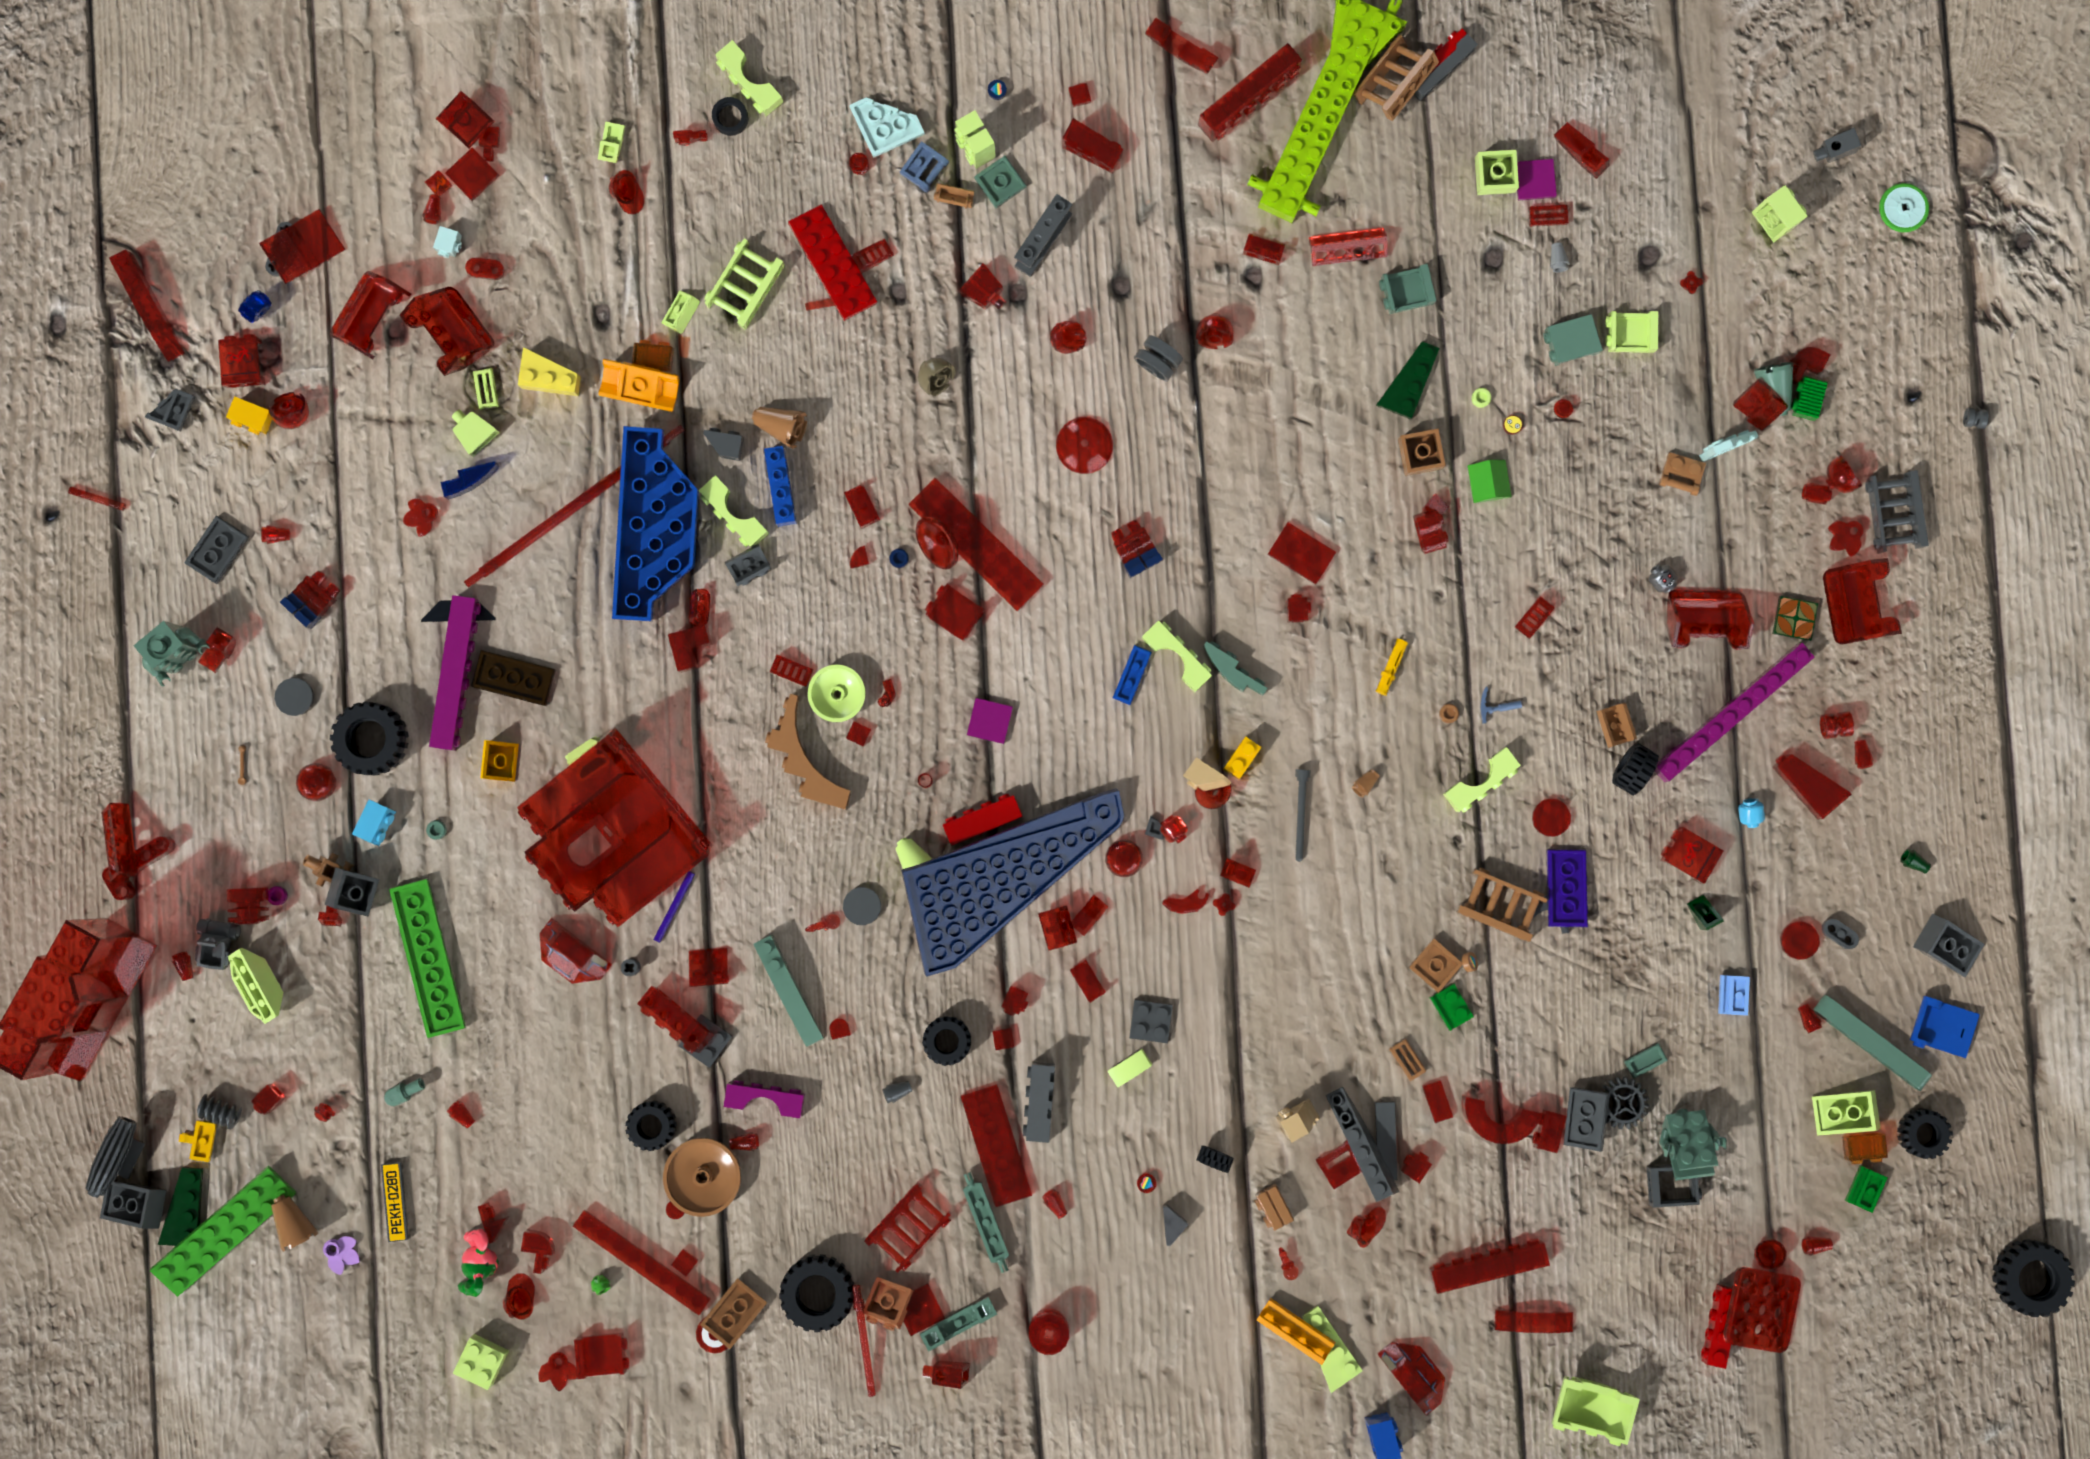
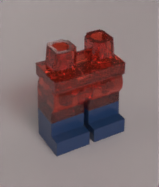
M1136 520L1127 524L1131 534L1126 537L1120 528L1111 532L1114 541L1113 546L1129 578L1163 561L1145 528H1141Z
M319 570L312 576L307 575L287 597L280 601L291 614H294L298 621L310 629L329 610L332 604L337 601L335 597L340 592V589L334 583H330L326 589L321 585L327 579V576Z

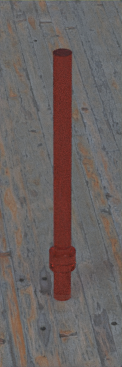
M860 1285L852 1286L854 1294L853 1308L856 1310L867 1391L868 1396L873 1397L876 1395L864 1316L865 1302L862 1299Z

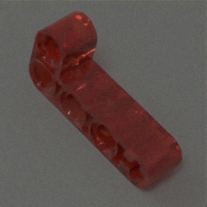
M157 837L104 869L102 878L112 896L117 900L132 899L135 895V888L129 878L170 854L175 849L174 840L170 837ZM163 842H166V844L164 845L165 849L159 848L163 846ZM147 850L150 852L148 860L144 858V853ZM130 860L134 864L132 870H129L127 866ZM113 870H115L117 873V877L115 880L111 878V873ZM122 887H125L127 890L124 897L121 895Z

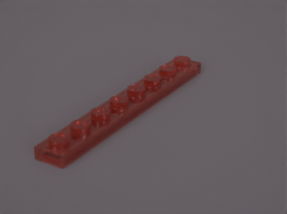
M583 1210L572 1226L697 1315L701 1314L710 1301V1297L588 1211Z

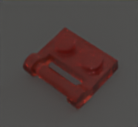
M1347 1140L1343 1142L1342 1146L1326 1156L1315 1159L1333 1190L1362 1173ZM1347 1151L1350 1153V1156L1327 1169V1163Z

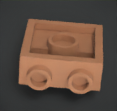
M876 1277L862 1314L867 1317L866 1321L876 1325L878 1321L883 1323V1327L888 1330L900 1329L907 1314L906 1308L913 1290Z

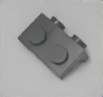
M759 544L725 561L737 586L747 585L753 578L763 576L771 569Z

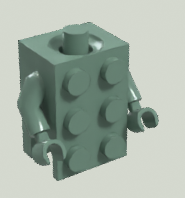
M162 621L133 645L143 657V667L151 675L156 676L161 686H165L162 682L164 679L171 681L167 673L175 674L179 672L186 661H191L198 656L197 652L204 654L201 648L207 647L210 649L205 639H199L189 628Z
M1680 1109L1675 1114H1667L1662 1125L1663 1130L1661 1131L1659 1144L1664 1151V1157H1667V1153H1669L1675 1181L1714 1176L1713 1166L1719 1165L1715 1150H1719V1146L1727 1149V1140L1724 1137H1720L1714 1127L1708 1123L1705 1110L1688 1112V1109Z

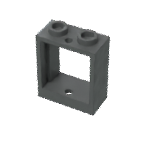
M1672 1165L1646 1166L1649 1206L1655 1208L1700 1205L1702 1190L1698 1186V1180L1701 1177L1689 1179L1690 1198L1661 1200L1659 1172L1673 1171Z

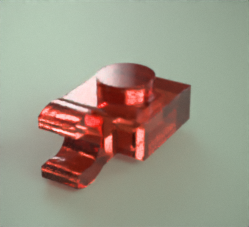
M480 126L479 146L484 147L483 158H485V161H494L493 147L499 148L501 129L499 127Z

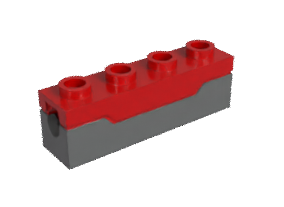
M1463 28L1459 32L1454 31L1447 38L1449 41L1445 45L1441 43L1434 50L1439 63L1414 93L1420 101L1475 51L1478 44Z

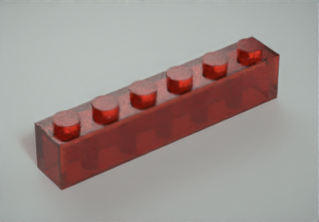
M1535 1238L1527 1240V1244L1519 1245V1243L1508 1245L1507 1249H1491L1488 1254L1474 1253L1468 1259L1463 1260V1257L1452 1259V1263H1435L1432 1268H1429L1434 1291L1439 1294L1550 1266L1545 1243Z

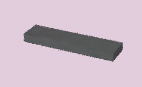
M1375 1102L1376 1144L1393 1179L1398 1180L1395 1102Z

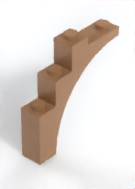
M790 694L789 698L786 697L783 708L786 709L785 714L780 716L778 722L780 731L772 729L771 732H768L765 743H768V748L789 754L788 757H784L782 768H785V773L806 778L805 782L802 781L800 784L799 792L801 797L846 810L852 791L839 787L826 779L806 756L797 730L799 696Z

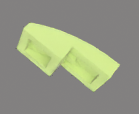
M605 122L603 139L600 142L598 154L599 160L617 163L625 125Z
M1141 1049L1107 1072L1116 1086L1120 1087L1151 1067L1152 1063L1143 1049Z

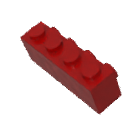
M1717 1284L1713 1292V1306L1709 1312V1325L1705 1331V1345L1701 1351V1361L1707 1365L1724 1369L1727 1367L1742 1293L1736 1288Z

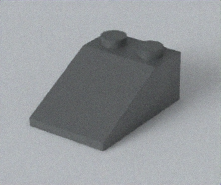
M1932 914L1913 947L1959 975L1966 977L1985 944L1950 921Z
M114 1180L104 1194L100 1218L142 1229H159L167 1190Z

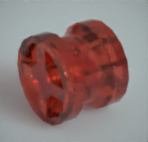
M855 153L850 157L849 164L854 174L863 175L868 171V159L863 153Z

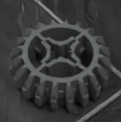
M1619 1077L1615 1078V1083L1609 1080L1610 1087L1605 1084L1602 1087L1606 1090L1604 1093H1610L1609 1098L1611 1096L1614 1100V1106L1612 1111H1610L1608 1103L1606 1123L1611 1122V1127L1614 1128L1618 1124L1619 1129H1623L1624 1124L1627 1129H1631V1123L1635 1127L1638 1126L1636 1120L1638 1119L1643 1122L1644 1119L1641 1117V1114H1648L1647 1111H1644V1107H1650L1649 1104L1644 1103V1101L1649 1100V1097L1642 1096L1647 1092L1646 1089L1639 1090L1642 1084L1637 1083L1635 1085L1634 1079L1628 1082L1627 1077H1623L1622 1082ZM1622 1087L1631 1089L1621 1096L1615 1092V1090ZM1634 1095L1637 1097L1636 1110L1632 1106V1100L1635 1098ZM1619 1099L1626 1100L1625 1103H1627L1626 1106L1628 1108L1620 1106ZM1623 1111L1631 1114V1116L1624 1119L1615 1117Z

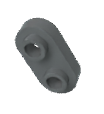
M1827 919L1822 924V933L1842 948L1853 949L1858 945L1859 937L1857 933L1840 921ZM1830 925H1833L1834 930L1832 932H1830L1828 929ZM1846 936H1849L1850 941L1848 943H1846L1844 940Z

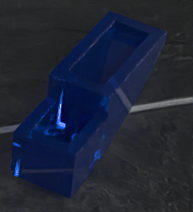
M493 461L457 470L459 478L440 482L444 497L449 500L472 491L489 479L499 469V464Z

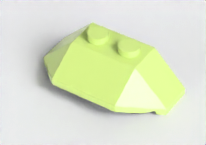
M240 948L229 955L232 979L249 1011L261 1019L264 1024L279 1016L284 992L266 959L244 948Z

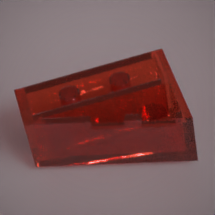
M1074 118L1062 138L1063 149L1112 174L1123 155V148H1121L1122 146L1119 143L1108 140L1100 133L1095 132Z

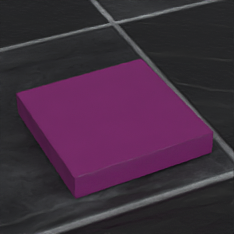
M1553 159L1517 162L1519 188L1517 189L1518 201L1556 198Z
M975 698L967 736L1004 744L1013 707Z

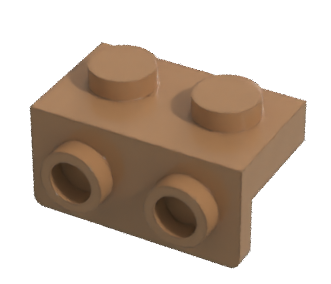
M1626 703L1596 711L1608 748L1637 739Z

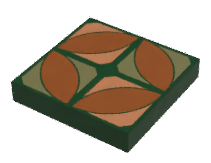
M1779 596L1772 634L1812 641L1818 603Z

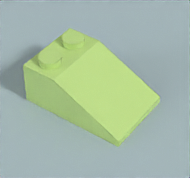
M1875 1090L1812 1097L1817 1136L1877 1131L1881 1129Z

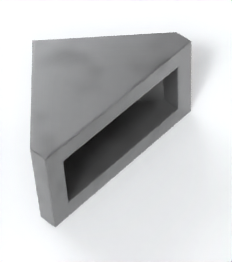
M1165 1204L1163 1205L1166 1245L1171 1246L1188 1226V1222Z

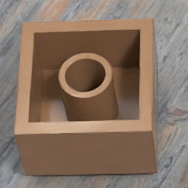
M1439 429L1401 435L1398 438L1405 476L1442 470L1446 466Z

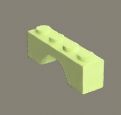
M733 40L715 54L718 60L716 62L718 67L730 74L728 78L734 85L738 84L742 88L740 91L747 100L751 98L754 102L753 107L759 114L763 112L765 116H768L783 103L781 95L770 83L754 84L744 77L743 68L747 59Z
M716 475L699 490L702 494L700 496L701 500L707 506L711 504L715 508L713 513L719 519L723 517L728 522L726 527L732 533L736 531L741 536L738 540L745 547L757 545L769 534L755 517L738 519L730 514L727 506L730 490Z
M1158 620L1142 636V639L1154 652L1161 649H1169L1180 655L1184 663L1182 680L1195 693L1212 676L1210 674L1212 670L1205 663L1201 665L1197 660L1198 656L1191 649L1188 651L1183 646L1185 642L1178 635L1174 637L1170 633L1172 629L1164 621L1161 623Z
M1507 747L1501 749L1488 759L1490 772L1482 784L1468 786L1458 782L1443 793L1456 812L1461 810L1463 813L1472 807L1471 803L1474 800H1482L1488 795L1486 791L1490 788H1498L1503 784L1502 779L1506 776L1511 778L1518 772L1517 768L1521 765Z

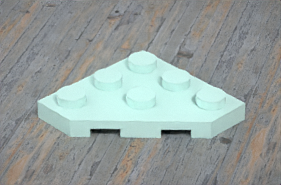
M867 97L849 105L873 158L925 135L917 115L908 114L892 106L875 102Z
M1748 429L1739 433L1738 437L1734 434L1725 438V440L1720 439L1703 449L1704 453L1699 455L1701 462H1705L1751 442L1759 436L1756 430L1749 432Z

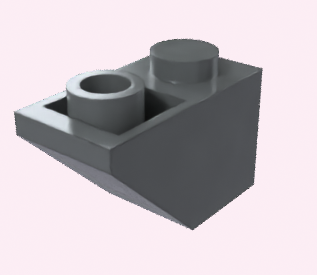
M717 428L704 430L703 434L721 458L741 460L744 438L739 432L728 431V433H721V430Z

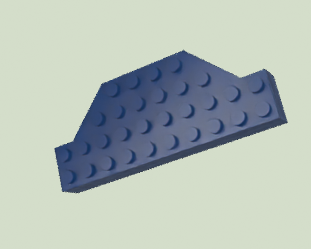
M623 426L612 619L653 622L654 602L695 567L699 490L663 451V429Z

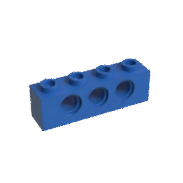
M783 446L765 448L764 453L776 525L781 527L797 524L785 448Z

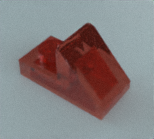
M1227 858L1220 876L1250 888L1256 870Z
M1093 894L1069 924L1085 936L1108 906Z
M487 1202L478 1206V1210L490 1244L498 1239L509 1216L494 1220L496 1216L495 1210Z

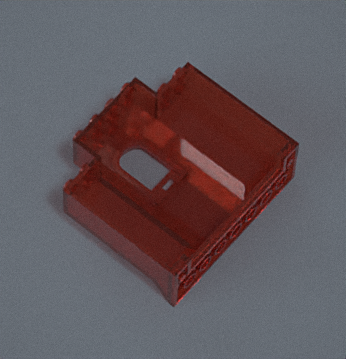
M613 727L595 744L524 799L517 807L520 817L523 820L527 819L532 825L530 828L537 836L540 834V837L530 844L524 852L526 860L538 868L537 872L540 877L549 881L552 891L556 895L560 894L564 899L563 904L569 910L572 909L575 912L593 898L595 906L599 910L603 909L607 914L606 918L609 923L615 924L617 927L626 922L709 856L713 846L616 727ZM595 825L611 846L585 866L578 865L569 856L568 848L571 843ZM605 826L612 832L613 835L611 837L603 829Z
M109 918L66 920L47 955L36 957L0 1021V1029L3 1030L0 1037V1069L20 1080L57 1073L82 1081L157 945Z

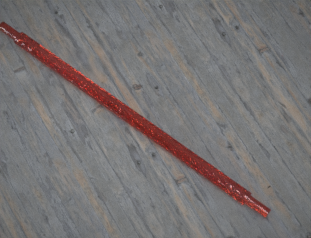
M681 424L664 435L663 448L669 445L672 439L685 431ZM621 466L493 559L489 560L482 567L478 568L479 571L464 581L466 586L469 588L482 577L486 578L508 560L619 481Z

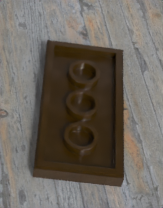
M481 650L471 687L546 706L556 670Z

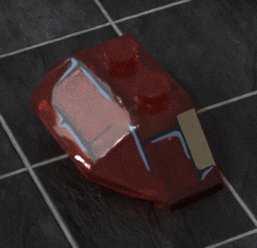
M553 918L548 921L539 933L541 960L572 984L601 980L612 966V963Z
M1391 1342L1377 1353L1425 1415H1428L1441 1404L1445 1377L1421 1346Z

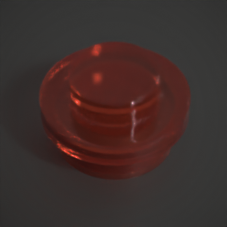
M1561 399L1554 405V413L1559 418H1567L1573 412V405L1569 400Z

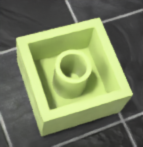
M1502 150L1477 153L1475 157L1477 195L1515 193L1519 188L1517 151Z
M474 1334L469 1338L453 1374L488 1390L493 1386L509 1350Z

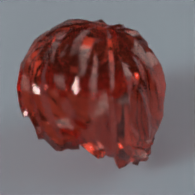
M1071 320L1056 323L1050 332V343L1056 351L1064 354L1082 350L1087 339L1085 329L1077 321Z

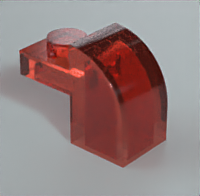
M1816 347L1804 348L1790 359L1791 362L1795 363L1793 365V384L1801 380L1806 369L1816 375L1822 372L1831 354Z
M216 627L206 641L210 649L207 648L198 661L199 664L214 673L218 671L225 659L230 658L236 645V639Z
M527 1229L523 1233L521 1251L536 1253L533 1273L542 1274L545 1269H548L549 1258L547 1255L552 1256L555 1253V1245L546 1233Z

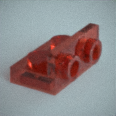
M1543 1109L1537 1118V1124H1539L1538 1131L1534 1132L1532 1138L1534 1147L1558 1153L1567 1116Z

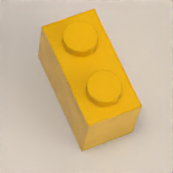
M234 396L226 418L231 420L230 424L239 428L244 425L249 427V432L259 435L260 432L267 434L275 413Z
M1245 736L1223 770L1239 780L1261 749V746Z

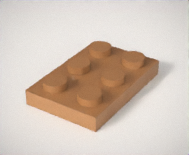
M737 1278L700 1323V1326L730 1350L767 1302Z

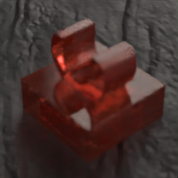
M326 906V912H319L318 920L322 926L341 927L342 918L337 913V909Z

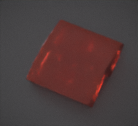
M1760 378L1733 402L1735 408L1748 416L1747 421L1761 431L1788 408L1785 401Z

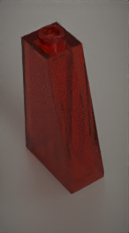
M1782 754L1775 760L1776 764L1772 767L1817 820L1824 819L1852 795L1848 790L1793 754L1786 756Z

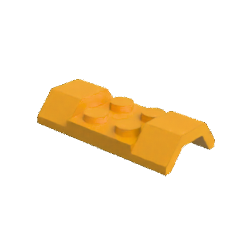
M603 359L604 371L598 393L599 396L673 412L680 382L678 375L624 361L622 363Z

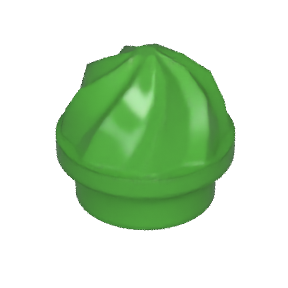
M603 1275L595 1276L591 1281L592 1291L596 1292L597 1295L607 1292L611 1288L609 1279Z

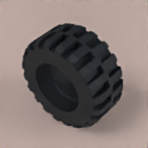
M373 702L355 703L353 707L345 708L344 713L336 717L338 721L331 727L334 730L333 735H330V741H333L331 750L336 753V760L341 762L345 769H349L353 773L368 776L387 773L390 771V768L396 767L399 764V759H403L405 753H403L404 749H408L409 743H406V738L409 737V734L405 731V722L400 719L401 716L397 712H394L388 706ZM365 721L379 723L386 735L383 749L372 757L360 755L354 746L355 731Z
M2025 1239L2022 1242H2013V1247H2005L2003 1249L2005 1253L2003 1255L1999 1254L1996 1258L1999 1262L1998 1265L1994 1264L1993 1270L1996 1271V1275L1992 1276L1993 1282L1997 1283L1994 1287L1995 1291L2000 1294L1999 1298L2002 1302L2006 1303L2011 1309L2031 1317L2050 1316V1312L2055 1314L2060 1311V1306L2065 1307L2067 1305V1297H2072L2073 1292L2070 1291L2071 1286L2075 1287V1280H2072L2071 1276L2075 1274L2074 1270L2069 1268L2071 1263L2068 1258L2064 1257L2063 1252L2044 1242L2032 1241L2030 1239ZM2034 1260L2041 1261L2048 1272L2047 1284L2040 1293L2027 1296L2022 1292L2019 1285L2020 1272L2029 1262Z
M815 1254L809 1255L807 1258L803 1257L798 1260L785 1274L780 1286L779 1299H781L782 1310L786 1312L785 1316L788 1320L791 1319L796 1327H803V1330L808 1332L809 1330H814V1333L821 1330L828 1331L832 1327L838 1326L848 1315L855 1298V1285L852 1282L850 1271L845 1269L846 1266L842 1262H837L836 1258H828L823 1254H820V1256H815ZM813 1275L826 1277L835 1287V1300L829 1308L823 1311L811 1310L800 1300L799 1289L802 1282Z

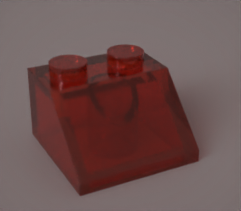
M462 91L436 117V120L468 149L495 122Z

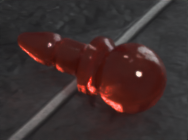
M830 914L826 918H822L821 922L809 925L805 928V931L814 932L823 928L825 931L836 929L840 925V918L835 914Z
M1280 1247L1279 1256L1283 1263L1281 1265L1283 1275L1287 1280H1295L1298 1277L1299 1271L1294 1266V1262L1289 1260L1286 1251Z

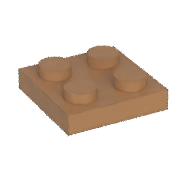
M1433 938L1408 968L1439 993L1463 964Z

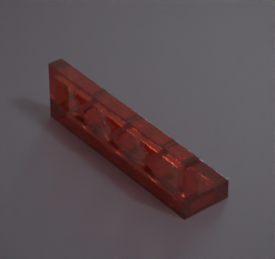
M1384 228L1309 237L1312 266L1388 257L1387 234ZM1383 244V251L1374 252L1371 250L1375 245ZM1357 247L1365 249L1361 254L1356 255L1353 253ZM1338 249L1346 251L1341 257L1334 255ZM1324 251L1327 253L1323 259L1316 260V252Z
M109 803L101 814L110 882L116 883L121 876H136L138 869L129 804Z

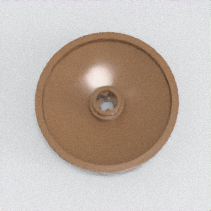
M696 1138L678 1146L670 1154L663 1171V1185L669 1200L682 1212L697 1217L711 1216L724 1210L735 1199L741 1184V1169L734 1153L723 1143L710 1138ZM702 1172L706 1173V1179L700 1177Z

